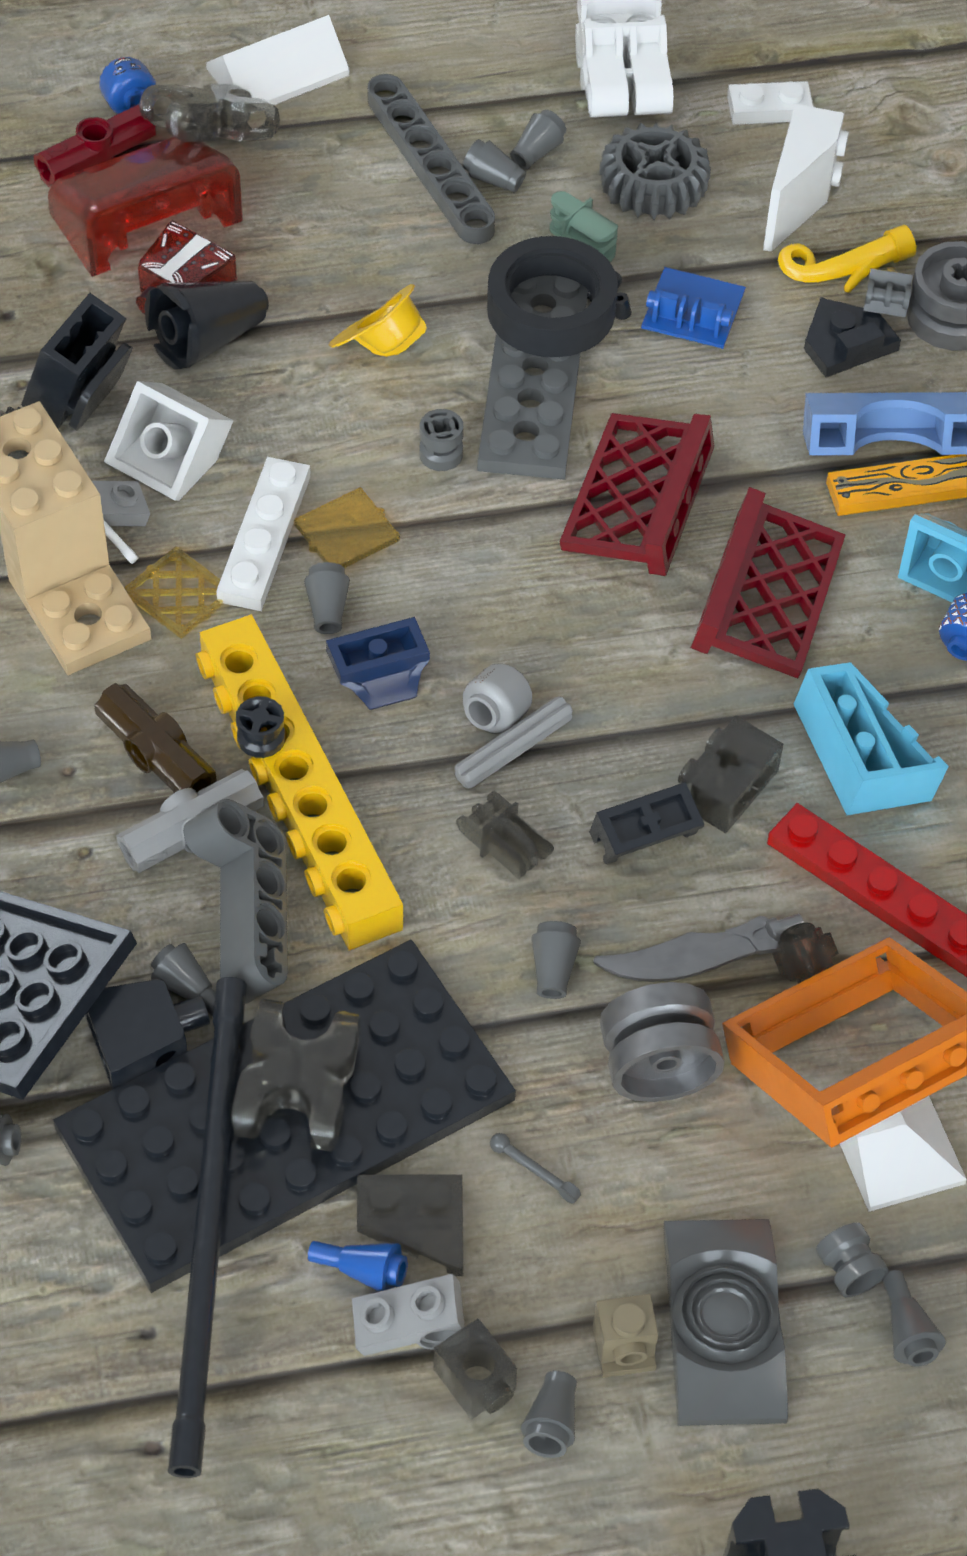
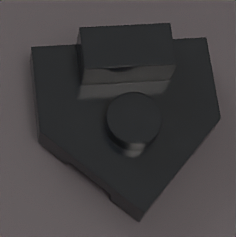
M821 297L805 339L804 350L824 377L827 378L899 351L901 339L880 313L863 311L864 308Z

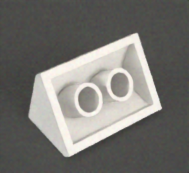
M329 15L206 62V69L244 117L349 76V67Z

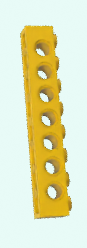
M250 614L201 631V652L196 653L197 665L202 677L205 680L211 678L215 685L213 694L221 714H230L233 720L231 731L239 749L236 711L240 704L253 697H268L279 703L283 709L285 743L283 747L273 756L266 758L251 756L249 766L257 785L265 784L269 792L267 802L276 822L284 821L288 829L285 835L292 856L296 860L302 858L307 867L304 870L310 892L314 897L321 896L326 905L324 916L331 933L334 936L341 934L350 951L403 931V903L253 615ZM267 727L261 728L260 732L266 731ZM313 814H315V815H320V816H317V817H308V815H313ZM330 851L339 852L338 854L333 855L326 854ZM347 889L359 890L358 892L354 893L345 892V890Z

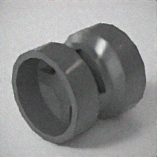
M435 409L426 413L420 421V460L429 469L448 471L458 466L463 458V420L454 411Z
M861 1223L847 1224L834 1230L824 1237L816 1247L822 1262L826 1266L832 1267L836 1272L834 1283L844 1297L857 1296L878 1285L887 1276L889 1271L882 1257L871 1252L869 1247L870 1237Z

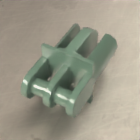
M559 191L554 193L551 197L553 207L550 212L552 219L549 228L550 232L555 236L584 242L597 249L611 262L616 254L618 225L592 209L593 199L591 197L583 203L567 192Z

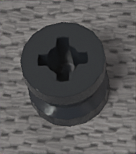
M258 696L247 699L240 704L236 711L237 742L240 749L247 755L255 758H266L279 752L285 743L284 712L281 705L271 698ZM267 727L266 731L260 732L261 728Z

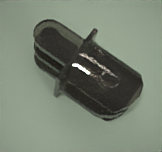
M492 791L487 795L486 803L483 805L480 803L475 804L471 809L472 814L468 817L460 816L457 818L456 824L459 830L480 849V856L482 858L489 853L520 880L527 871L532 870L538 865V858L542 860L550 856L554 851V847L551 842L518 815L519 804L517 802L511 805L499 793Z

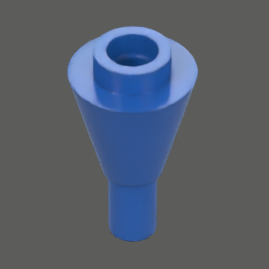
M312 1241L308 1250L309 1262L339 1268L340 1272L377 1292L402 1286L407 1274L408 1259L407 1256L402 1255L399 1243L345 1245L340 1247Z

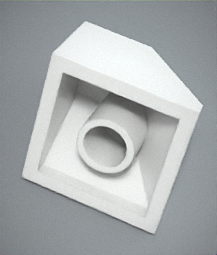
M929 1096L840 1143L869 1212L961 1186L967 1180Z

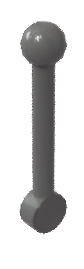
M496 1133L492 1136L490 1146L494 1152L509 1155L558 1190L564 1200L574 1204L581 1196L580 1190L574 1184L568 1181L563 1182L512 1146L506 1134Z

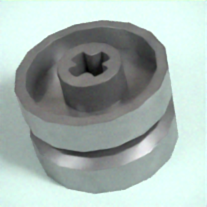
M964 241L938 244L930 247L919 257L906 313L909 326L920 339L934 347L950 351L967 350V242Z
M666 982L650 984L622 994L611 1001L602 1011L600 1027L604 1046L610 1052L608 1065L612 1084L621 1096L634 1101L658 1102L673 1100L698 1092L712 1084L723 1072L724 1057L720 1040L713 1031L715 1024L710 998L703 989L687 983Z

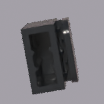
M89 292L41 349L21 406L25 407L40 401L58 429L68 416L73 414L69 426L78 431L114 388L125 369L133 347L124 342L115 350V345L126 317Z

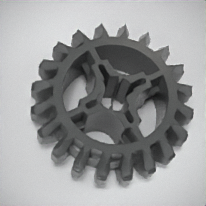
M657 122L653 127H646L639 123L636 130L625 127L622 135H613L610 144L605 145V150L602 153V162H600L599 175H601L603 193L608 194L610 203H620L622 212L634 210L637 218L642 214L651 215L654 221L657 215H665L668 219H671L674 212L685 215L689 207H697L701 197H705V192L708 189L711 167L709 166L710 161L707 149L700 146L699 138H690L688 130L677 132L674 130L673 124L668 128H662L658 126Z

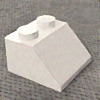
M137 381L104 462L171 499L179 501L217 461L233 420L163 383Z

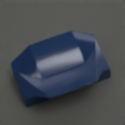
M415 617L326 640V652L340 684L353 690L368 709L373 710L417 697L422 670L430 661V651Z

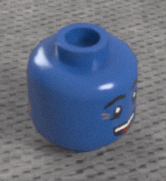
M120 57L115 59L104 68L100 76L99 86L102 95L116 114L138 104H142L149 111L157 100L158 87L148 68L136 58Z

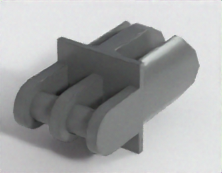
M871 268L863 311L906 317L913 274L896 272L895 268H887V271Z

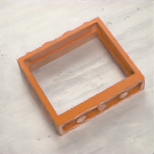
M891 937L722 1023L731 1064L831 1148L967 1075V992ZM886 953L887 961L880 957L876 959V957ZM892 990L899 993L943 1026L822 1091L817 1090L773 1054V1052Z

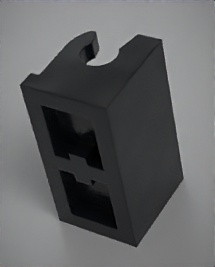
M684 782L596 812L589 833L594 844L603 842L605 848L603 861L608 865L616 862L620 856L681 835L684 837L695 835L705 824L687 784Z

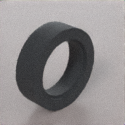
M541 236L520 241L503 251L496 258L490 269L487 296L489 322L497 335L507 344L531 355L566 357L587 351L600 343L613 326L618 289L615 270L601 252L575 239L561 236ZM539 276H560L574 280L586 287L593 300L586 309L577 314L553 318L535 315L522 309L513 300L511 293L520 283Z

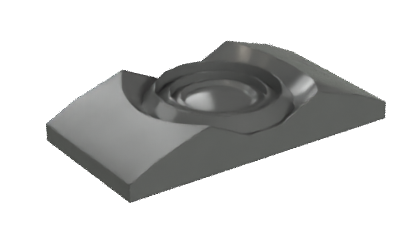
M770 1220L664 1221L663 1229L678 1426L787 1424L786 1356L780 1324L777 1261Z

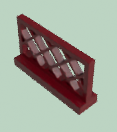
M611 413L561 536V550L647 563L649 574L666 576L715 447L711 416L694 413L690 423ZM619 429L634 431L639 435L621 445L615 438ZM667 436L681 438L678 444L662 450L656 443V441ZM648 446L654 455L635 464L629 454ZM621 459L627 468L607 476L603 471V467ZM663 465L668 474L650 483L643 473ZM636 478L642 487L626 495H622L616 488V486ZM608 491L614 500L595 509L590 503L591 498ZM651 497L656 504L655 507L637 515L631 505ZM623 510L629 520L609 528L603 519ZM594 523L602 532L589 539L576 537L579 530ZM637 529L643 536L640 546L622 544L618 540V538Z
M749 487L737 513L690 648L708 654L711 646L798 679L810 648L846 534L763 503L766 493ZM765 521L783 527L788 536L772 541L763 527ZM815 539L831 545L830 552L814 557L806 541ZM794 545L803 561L788 566L778 550ZM767 554L777 570L761 575L752 559ZM810 570L819 586L803 591L794 575ZM783 579L792 595L776 600L767 584ZM756 588L766 604L749 609L740 593ZM799 604L808 620L792 625L783 609ZM772 613L781 629L765 634L755 618ZM744 622L754 638L742 641L726 635L728 627ZM787 638L796 652L795 660L777 654L771 643Z

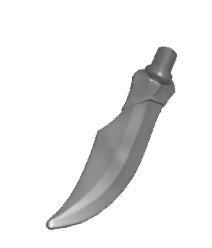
M799 913L780 920L758 916L745 924L727 929L725 932H689L667 942L639 951L618 955L595 956L593 962L605 971L627 979L650 982L678 980L713 970L754 954L776 953L784 943V939L804 933L806 929Z

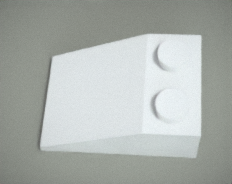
M795 104L772 187L763 250L773 251L827 203L831 186L839 187L844 162L836 160L837 155L844 157L849 135L848 131L842 130L844 113Z

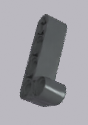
M223 799L188 820L184 825L183 833L187 846L196 856L220 867V979L236 977L244 980L247 984L245 1004L282 985L287 979L286 841L282 830L274 821L234 800Z

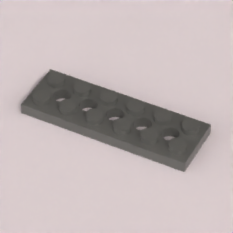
M539 276L520 283L513 290L511 296L522 309L535 315L555 318L574 315L586 309L588 290L580 283L569 278ZM543 305L552 308V310L549 312H539L533 308ZM496 333L477 471L565 480L581 353L566 357L535 356L510 346ZM539 368L544 373L541 375H530L525 370ZM525 400H534L539 402L540 405L528 408L520 403ZM528 432L536 437L533 440L524 441L518 439L516 435Z

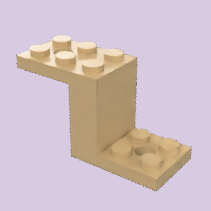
M38 401L0 416V534L8 579L66 674H73L152 640L150 627L109 565L100 493L41 402ZM16 450L29 452L26 457L21 459L8 456V454ZM92 614L100 617L98 622L91 625L77 622L84 615Z

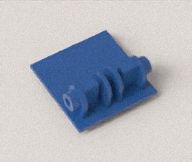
M664 267L656 290L649 291L646 301L648 310L641 328L723 349L746 287Z

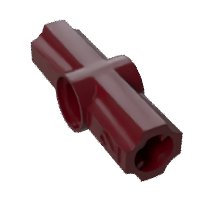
M142 104L129 108L107 120L99 117H89L78 123L76 135L35 154L34 165L40 174L41 180L49 187L57 185L83 171L102 173L113 167L115 155L156 136V125L149 111Z

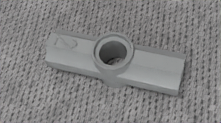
M240 769L198 792L192 788L179 790L164 801L159 813L117 834L118 846L130 868L140 873L183 849L193 853L184 839V825L188 820L220 800H234L253 811L263 807V795L248 770Z

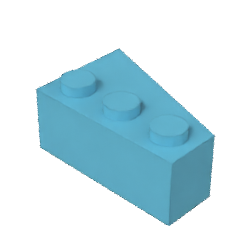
M851 662L809 668L794 701V707L846 815L932 801L949 766L939 756L933 759L916 741L919 734L910 725L903 727L887 710L889 702Z

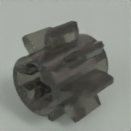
M807 922L793 925L784 930L779 937L778 946L780 950L772 953L780 975L788 974L790 981L796 979L798 984L832 967L834 963L831 957L839 954L831 932L823 934L821 927L815 928L814 924Z

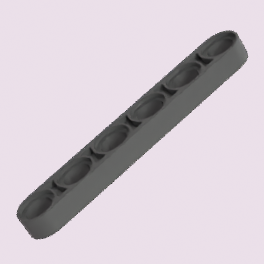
M380 74L371 78L367 86L369 107L456 233L463 241L470 244H482L491 240L495 231V214L493 209L402 80L392 74ZM386 90L394 92L395 95L380 97L376 93ZM403 115L409 116L413 120L402 123L395 121L394 118ZM416 141H426L431 146L416 148L411 144ZM433 167H445L449 172L440 175L431 173L429 170ZM452 193H463L468 198L462 201H454L447 196ZM479 219L487 224L483 227L474 228L468 226L466 222Z

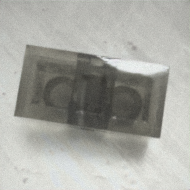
M736 715L724 729L718 727L711 734L706 743L705 752L698 760L691 758L685 764L679 774L678 783L686 782L702 819L722 832L727 833L779 771L784 744Z

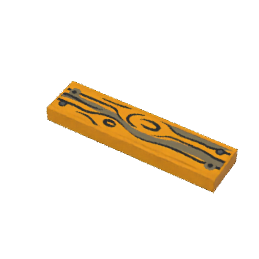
M947 455L828 472L826 484L838 516L967 498V455Z

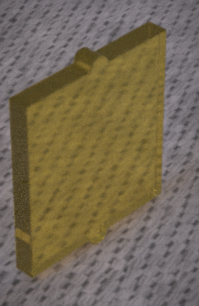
M361 487L294 519L295 527L309 543L310 552H316L323 562L337 563L344 568L400 541V534L386 519L385 510L381 507L377 508Z

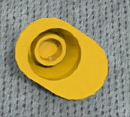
M414 284L406 286L381 308L347 327L330 341L329 346L332 348L355 339L375 355L392 356L405 351L427 329L425 321L409 297L414 290Z

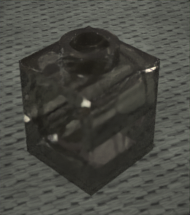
M479 1318L434 1347V1371L471 1420L485 1410L489 1414L498 1411L514 1396L513 1391L516 1390L517 1367ZM480 1366L488 1369L491 1375L485 1379L476 1380L470 1378L465 1372L471 1367Z

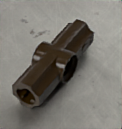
M114 683L102 692L100 699L94 704L95 714L123 741L128 756L142 772L150 773L153 771L174 793L184 788H192L198 792L217 781L216 771L187 744L181 727L168 713L162 712L158 715L127 684L118 685Z

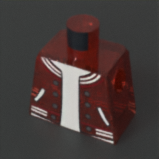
M172 220L139 261L138 275L141 294L136 298L138 308L145 314L144 306L147 293L162 283L237 281L236 255Z

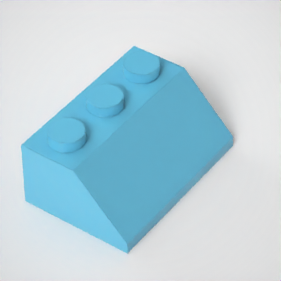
M928 513L914 514L910 520L898 578L950 602H953L956 596L967 593V531L949 521H944Z

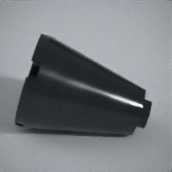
M250 280L162 283L147 293L144 306L145 322L148 331L154 329L160 343L153 346L157 354L168 366L178 370L193 366L261 323L266 317L269 301L266 292Z

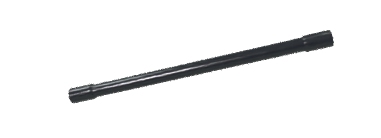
M224 977L216 983L213 1013L215 1029L176 1418L172 1424L168 1473L178 1478H196L202 1474L206 1431L204 1411L240 1030L244 1023L247 990L246 982L236 977Z

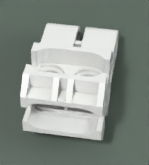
M577 0L579 24H576L575 31L577 66L581 67L580 85L581 90L586 92L590 117L627 116L629 97H631L634 115L672 113L673 86L667 58L665 15H661L662 0Z

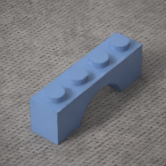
M967 392L806 393L803 436L809 455H854L860 447L866 444L885 440L919 443L934 449L941 455H967Z

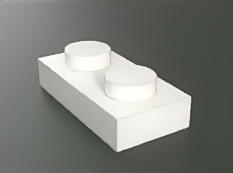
M808 81L748 83L728 86L727 98L732 124L790 122L795 104L813 107Z

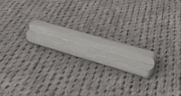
M563 697L553 698L457 763L454 767V775L457 781L466 789L473 788L571 721L573 712L571 705Z

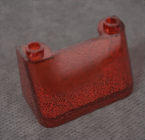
M190 134L177 135L61 177L54 182L48 192L50 215L91 277L111 270L108 258L116 247L120 251L128 248L127 232L197 207L204 220L215 214L224 228L243 221L240 174L237 167L229 157Z

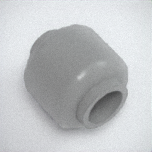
M503 663L492 664L485 668L467 684L463 692V706L467 718L477 728L490 733H502L511 728L528 712L532 704V691L529 682L517 669Z

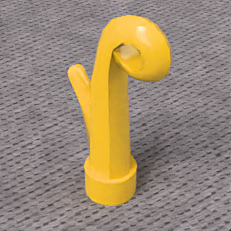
M901 225L885 231L883 236L817 264L814 254L808 247L798 243L789 244L780 251L778 263L786 276L805 283L822 282L851 275L844 285V292L849 293L870 274L871 268L878 269L892 261L897 263L914 257L916 255V243L909 227ZM792 258H801L804 260L805 265L795 263Z

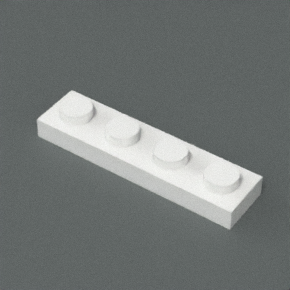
M267 457L216 590L218 603L262 611L311 477L310 465Z

